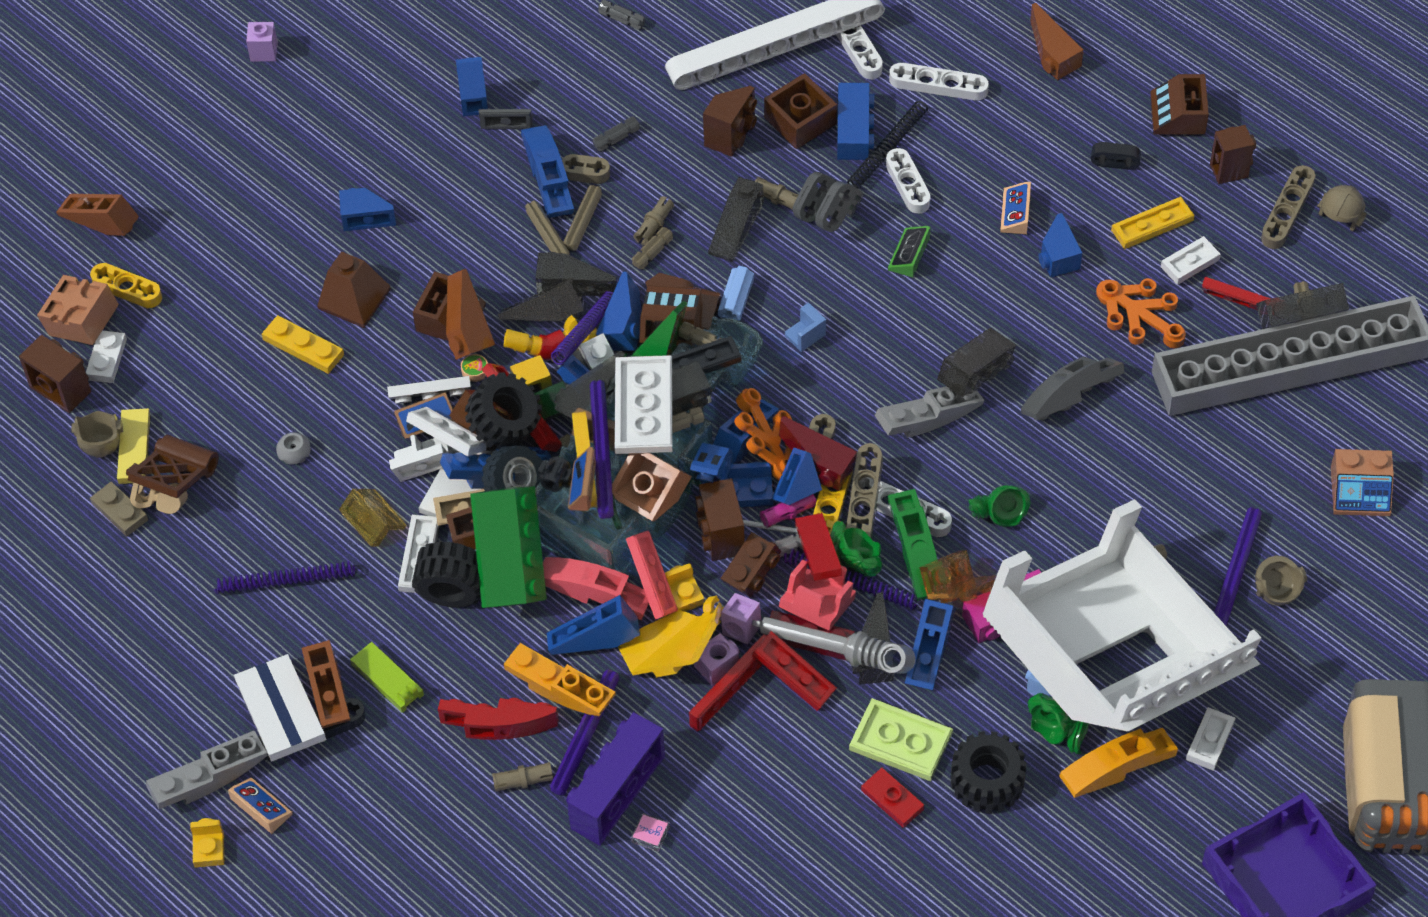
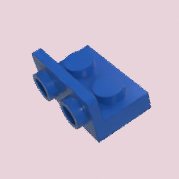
M768 462L731 463L728 479L732 478L739 507L772 506L771 464Z

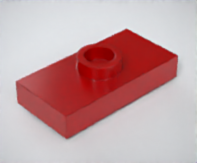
M883 768L879 769L861 785V791L903 828L924 810V804Z

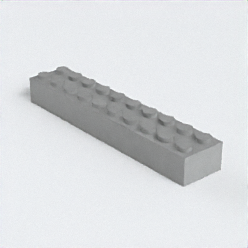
M1414 295L1154 353L1152 375L1168 415L1171 416L1428 358V324Z

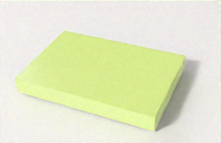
M872 698L852 738L849 750L931 781L953 734V729Z

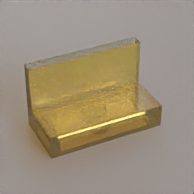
M352 489L339 509L371 547H378L389 530H404L407 526L375 489Z

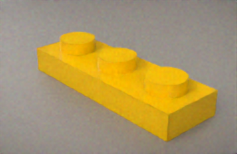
M278 315L262 333L264 341L327 374L333 370L344 356L342 348Z

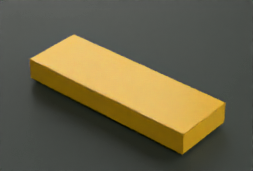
M1179 197L1112 225L1111 231L1122 247L1126 249L1194 221V214L1183 198Z

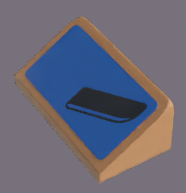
M446 392L394 411L402 436L405 439L411 435H418L424 432L406 422L407 415L411 411L428 407L454 421L449 416L453 409Z
M588 447L574 461L568 503L569 510L589 511L591 507L596 467L595 449L593 447Z

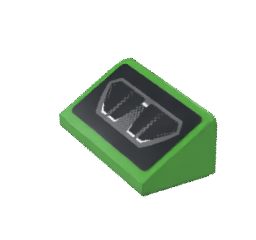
M920 226L904 229L888 266V271L913 278L930 239L931 227Z

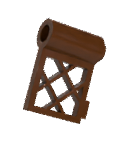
M166 434L163 438L157 440L154 452L140 464L134 463L126 470V475L128 476V481L178 498L201 477L209 478L213 475L218 465L219 455L212 450ZM160 461L166 464L156 465L155 463ZM184 471L190 472L187 474H180V472ZM171 472L173 473V475H161V474H160V473H171ZM143 474H153L154 476H144ZM169 483H178V486L174 487V486H171V485H168V484H169Z

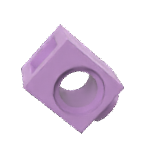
M248 22L246 43L250 62L276 61L278 40L274 22Z
M734 593L721 611L722 634L748 645L760 628L752 625L753 620H761L760 602Z
M719 633L709 640L699 661L694 663V667L711 685H714L739 660V649L732 640L729 639L727 641ZM715 656H722V657H724V658L717 660V659H714L713 657H715Z

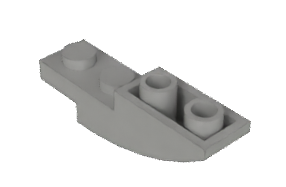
M968 381L928 390L922 399L878 408L875 417L888 436L904 432L906 437L909 438L932 431L963 417L983 405L984 399L973 383Z
M252 731L202 751L201 759L146 780V787L158 809L181 800L189 804L240 777L267 756V752L256 732Z

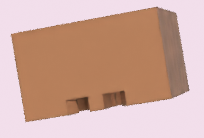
M63 275L37 316L49 336L93 345L119 304L108 284L96 281L89 283L86 279L78 281L76 277Z

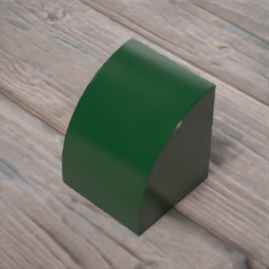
M563 381L534 394H538L540 397V401L537 404L542 405L540 415L545 421L566 414L574 407Z

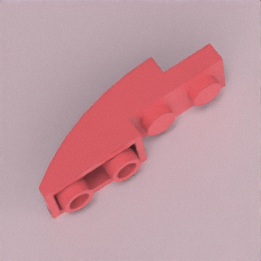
M545 557L543 568L546 587L586 604L589 598L603 604L621 595L638 619L642 620L649 601L643 588L627 582L629 575L581 560L559 557Z

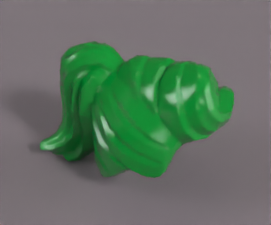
M1011 485L999 486L988 496L977 495L975 498L968 500L969 510L972 512L973 517H977L978 520L989 517L996 525L1002 527L1018 525L1027 514L1031 504L1028 492Z
M836 521L830 536L840 565H846L851 570L867 577L876 576L882 569L880 543L874 542L862 529L846 528L843 521Z
M1038 693L1031 697L1027 704L1029 713L1032 715V730L1041 733L1050 744H1060L1066 738L1069 751L1080 754V746L1088 731L1089 723L1072 720L1059 704L1047 694Z

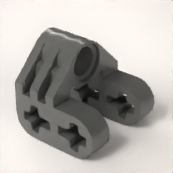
M813 172L807 178L793 205V214L796 218L805 222L815 220L819 228L828 232H834L840 227L845 216L852 219L864 197V193L848 183L836 181L820 172ZM818 182L821 185L819 189L816 187ZM805 206L809 208L807 213L804 211ZM828 215L831 218L830 222L826 220Z

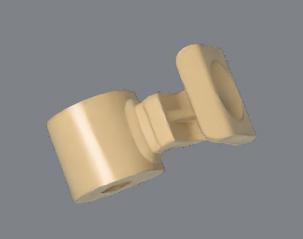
M134 482L130 495V501L134 507L147 508L156 501L157 510L167 514L177 512L188 499L187 491L178 498H174L151 489L150 493L146 496L144 486ZM176 483L170 484L174 487L178 486Z

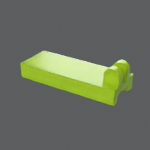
M373 642L369 643L350 659L351 665L401 713L406 711V707L417 697L420 699L424 696L423 689Z

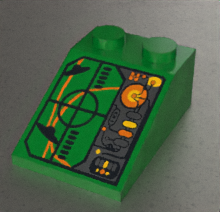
M683 300L631 357L674 355L679 337V328L683 323L688 303Z

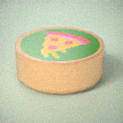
M479 354L466 356L461 362L463 377L469 376L472 382L483 380L486 375L481 369L488 363L486 358Z

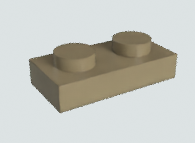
M112 481L90 497L91 504L126 537L148 521L147 514L140 508L134 507L131 504L130 498Z

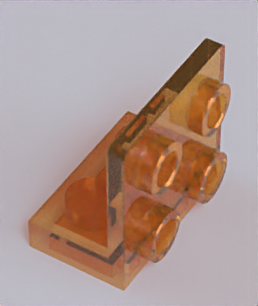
M967 550L957 551L919 567L928 600L940 599L941 603L952 602L960 598L961 602L976 599L978 592H991L997 575L974 577Z

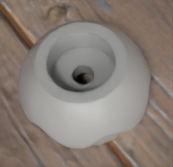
M287 433L277 443V456L287 464L302 463L310 455V442L300 433Z

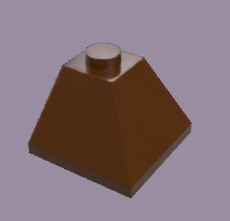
M341 251L327 271L317 307L321 311L365 328L391 290V287L364 260Z

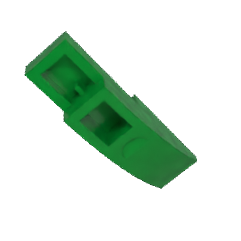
M912 489L888 495V503L901 541L903 557L917 601L945 595L932 536L916 490Z

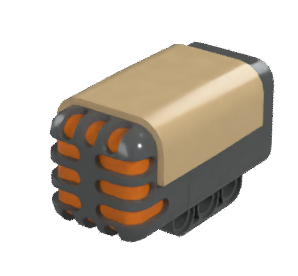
M1381 679L1361 680L1353 687L1343 725L1349 832L1352 836H1355L1357 846L1366 852H1372L1373 848H1382L1383 853H1390L1391 849H1400L1402 854H1408L1409 850L1412 849L1418 850L1419 854L1428 853V682Z

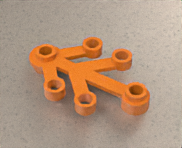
M1149 278L1143 279L1140 284L1121 285L1114 280H1104L1098 284L1096 295L1100 302L1107 307L1108 316L1106 324L1109 329L1119 330L1123 326L1124 318L1118 312L1117 304H1119L1127 312L1129 324L1128 340L1130 343L1139 345L1144 341L1145 330L1140 327V318L1164 334L1163 342L1166 346L1179 348L1184 344L1186 332L1181 325H1170L1149 311L1161 309L1166 311L1175 310L1178 304V297L1174 293H1165L1160 299L1132 300L1127 297L1141 294L1145 297L1153 296L1156 292V282ZM1145 286H1149V287H1151L1152 289H1146V288H1144V287H1145ZM1167 300H1170V301H1173L1174 303H1167L1166 301H1167ZM1116 319L1119 322L1114 323L1111 320ZM1133 334H1139L1140 337H1135Z
M754 388L744 389L736 397L738 407L744 412H741L735 418V425L752 436L746 442L747 449L772 465L771 473L779 481L792 452L785 444L786 449L783 454L779 446L781 442V437L779 436L780 421L783 416L791 420L792 418L788 412L780 410L773 417L774 425L771 430L759 406L761 400L760 393ZM748 413H752V415H753V417H754V419H755V421H756V423H757V425H758L759 428H757L755 425H753V423H754L753 418H752L751 415L748 414Z

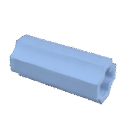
M738 266L731 270L718 309V316L723 318L725 322L734 323L741 320L754 281V273L747 267Z

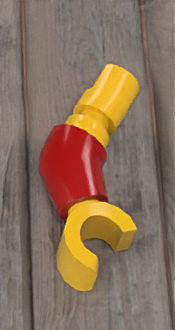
M571 315L564 324L563 332L558 330L548 335L540 334L539 337L532 335L531 338H529V334L507 329L503 347L511 348L521 353L527 351L528 354L534 355V357L541 355L545 361L552 360L551 353L578 323ZM595 328L582 343L596 337L597 329Z

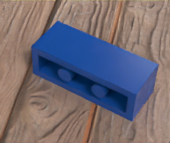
M838 83L837 160H865L869 156V150H874V134H869V129H874V114H869V109H874V93H869V83Z

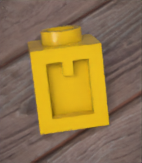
M690 563L683 566H675L665 572L678 610L686 612L704 604V597L693 577V568Z
M204 818L198 822H191L194 867L224 865V831L220 820Z

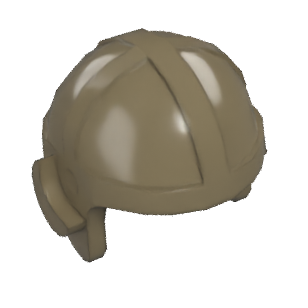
M1338 185L1329 189L1327 193H1324L1322 200L1317 205L1320 208V216L1324 212L1325 215L1334 221L1352 222L1350 227L1352 232H1354L1356 227H1361L1367 215L1364 212V198L1356 187L1351 185Z
M96 411L84 417H75V423H72L71 429L74 436H76L78 446L84 453L96 458H103L118 448L120 442L119 433L123 432L122 420H117L116 414L112 415Z
M1276 555L1268 557L1261 562L1256 570V594L1271 605L1289 604L1296 600L1303 590L1304 583L1307 582L1306 572L1303 567H1297L1287 557Z

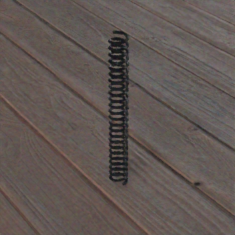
M916 101L880 144L877 145V148L871 152L868 158L862 162V165L850 176L847 183L849 184L851 180L854 187L857 189L861 188V185H864V181H867V178H870L873 171H876V168H879L882 161H885L888 152L882 146L888 151L896 148V144L902 141L905 134H908V131H911L914 124H917V121L926 113L925 111H928V106L922 101ZM905 120H908L912 124V126H910ZM879 150L883 151L886 154V156L880 153ZM859 174H861L862 176H864V177H865V180L862 179V178L859 176Z

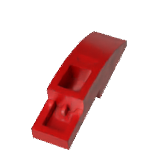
M500 698L497 708L485 703L478 705L464 703L458 699H440L438 706L440 723L464 727L466 738L501 740L525 737L558 726L559 722L557 707L545 702L537 704L524 702L518 698Z

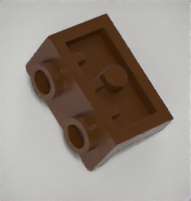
M751 532L720 579L751 598L753 593L759 592L765 582L764 577L769 569H774L778 564L781 550L775 543L768 542Z

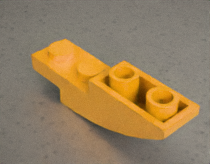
M519 643L504 663V670L527 682L530 690L578 712L600 716L616 695V692L568 664L564 668L522 643Z
M1163 727L1148 733H1144L1140 728L1113 739L1084 755L1061 771L1059 777L1073 797L1076 798L1122 782L1129 772L1175 757L1178 748Z

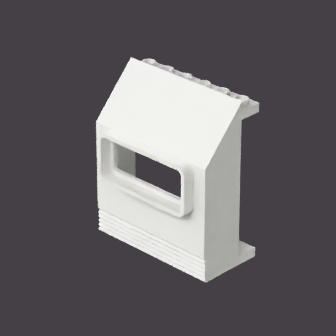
M1135 499L1113 509L1099 546L1024 581L1032 560L1026 551L1003 560L983 611V617L987 619V622H990L994 630H997L1003 641L1072 720L1123 731H1130L1260 665L1254 658L1257 654L1256 648L1261 640L1260 635L1255 630H1252L1243 643L1234 636L1135 527L1142 506ZM1142 632L1149 634L1168 656L1100 691L1076 665Z

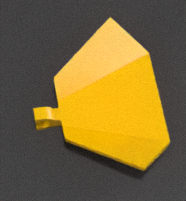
M717 595L706 599L703 604L704 613L701 616H695L678 610L640 628L639 636L630 642L618 646L632 675L653 672L656 678L677 674L683 666L699 661L714 630L721 622L719 618L724 607H722L719 601L714 610V604L719 601Z

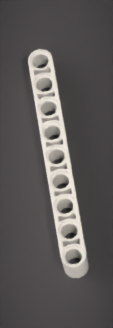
M828 0L677 55L667 61L665 69L674 87L678 90H685L876 20L882 16L885 8L881 0Z

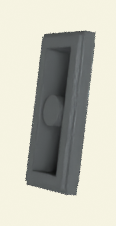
M479 109L481 129L532 128L533 112L531 109Z

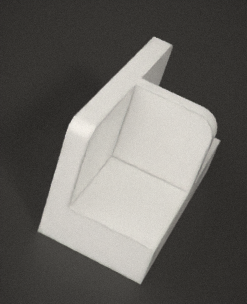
M415 434L411 435L412 446L395 451V459L389 460L391 471L402 482L442 469L440 460L443 453H450L449 445L436 438L421 442Z

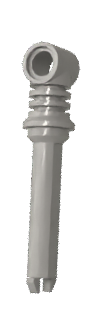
M764 617L763 621L753 620L752 622L753 626L761 628V633L768 635L772 631L782 639L844 654L846 660L853 667L866 665L876 669L879 668L888 673L904 674L909 672L915 664V654L910 647L868 637L864 631H859L849 637L770 617ZM898 651L901 655V661L898 666H895L893 655Z

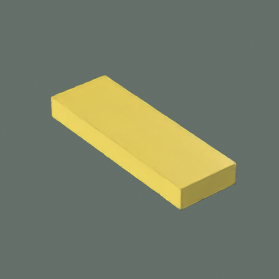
M149 409L121 410L123 432H120L117 470L119 484L133 483L128 481L126 470L134 463L140 464L148 457Z

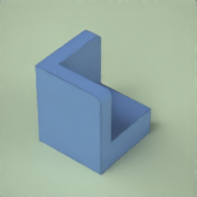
M808 302L800 308V321L785 331V337L802 352L826 335V319Z

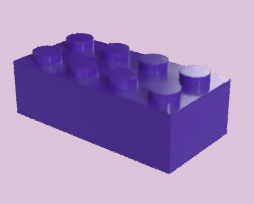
M634 712L628 720H623L620 723L615 738L611 743L607 742L603 746L598 761L595 765H589L584 773L581 784L578 788L573 787L567 796L566 802L571 830L601 846L664 759L663 728Z

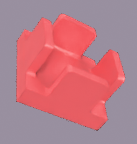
M802 560L790 575L787 591L780 598L779 607L829 631L854 601L856 591L852 589L854 583L847 581L844 585L847 568L841 566L842 576L814 581L811 570L807 568L808 562Z

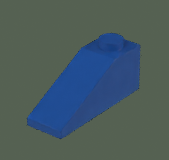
M622 272L596 332V336L604 333L612 351L635 350L640 340L642 312L639 288L627 272Z
M761 399L759 406L768 424H770L773 417L778 413L779 408ZM741 409L719 428L713 443L716 446L730 448L734 453L731 462L733 464H737L747 455L749 450L747 449L746 442L752 437L735 425V418L741 412H744ZM748 413V414H750L751 417L753 418V421H754L753 425H755L757 428H759L758 425H757V423H756V421H755V419H754V417H753V415H752V413Z
M621 595L547 632L548 651L551 655L616 648L640 635L638 617Z
M925 599L913 647L915 664L907 672L905 684L930 690L934 689L956 610L955 606Z

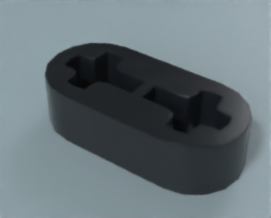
M1098 142L1092 146L1091 162L1100 167L1132 170L1140 165L1141 150L1134 145Z

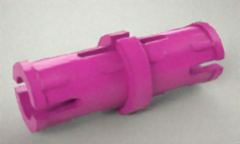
M812 494L790 505L780 502L776 506L761 511L759 513L760 519L766 528L786 519L792 520L796 518L797 514L815 507L816 498Z

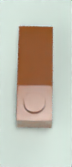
M1037 3L1032 4L1030 22L1041 64L1047 73H1051L1058 81L1082 67L1083 49Z
M69 194L56 211L60 217L106 235L125 236L132 230L133 224L139 218L122 194Z
M467 269L449 275L447 280L446 335L449 347L456 360L495 345Z
M330 640L303 647L302 652L321 727L326 728L350 721L343 684Z

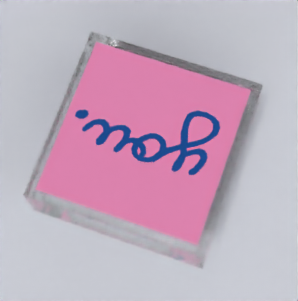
M642 813L631 836V842L659 852L670 829V822Z

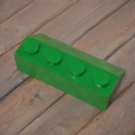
M535 486L470 493L482 608L547 600Z

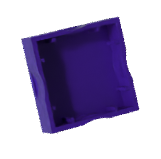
M1305 792L1269 811L1259 821L1249 826L1241 827L1207 846L1202 865L1241 917H1344L1369 903L1377 886L1351 851L1344 847L1336 838L1330 824Z

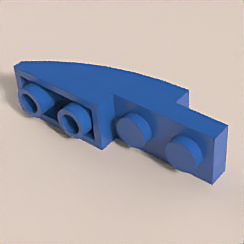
M546 125L522 129V139L533 177L537 179L547 217L553 218L573 214L574 207L568 189L567 174L549 129Z
M539 446L528 447L530 450H534L542 461L549 462L550 458H552L547 450H542ZM443 453L440 464L448 479L467 480L471 489H484L482 469L486 464V459L491 455L483 453L466 456L463 453Z

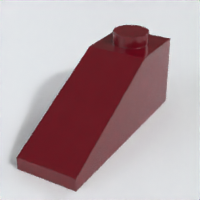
M785 416L781 418L779 429L781 439L791 451L793 448H797L811 453L820 483L839 491L855 467L857 451Z

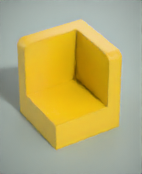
M541 355L510 366L511 373L516 374V378L519 380L521 377L526 379L525 384L528 386L537 384L540 391L552 386L551 375Z

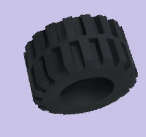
M505 372L498 373L497 376L493 374L486 380L484 379L469 397L468 404L465 407V412L468 413L465 419L466 423H471L469 430L471 433L475 432L477 434L476 439L479 442L483 439L486 441V446L491 448L493 445H496V449L520 445L536 428L541 419L539 414L542 411V405L537 404L540 401V397L538 394L534 395L533 391L535 388L532 385L528 386L525 384L526 379L521 377L519 380L516 378V374L510 373L508 376H506ZM493 402H499L507 406L512 412L514 420H507L501 417L495 411Z
M435 542L421 547L413 574L412 588L425 600L447 607L475 605L478 603V600H481L475 549L453 542Z
M985 731L978 732V737H974L972 734L967 737L966 742L961 741L958 744V750L954 751L951 766V787L955 789L954 795L956 798H963L962 804L966 807L972 805L973 811L979 812L980 809H985V814H992V809H997L998 812L1004 811L1005 805L1008 807L1013 806L1015 799L1020 798L1022 789H1024L1026 761H1024L1025 755L1023 750L1018 751L1019 745L1015 741L1010 743L1008 736L1003 734L1002 737H998L997 732L991 731V735H985ZM982 765H992L1000 769L1004 775L997 779L987 780L978 777L973 770Z

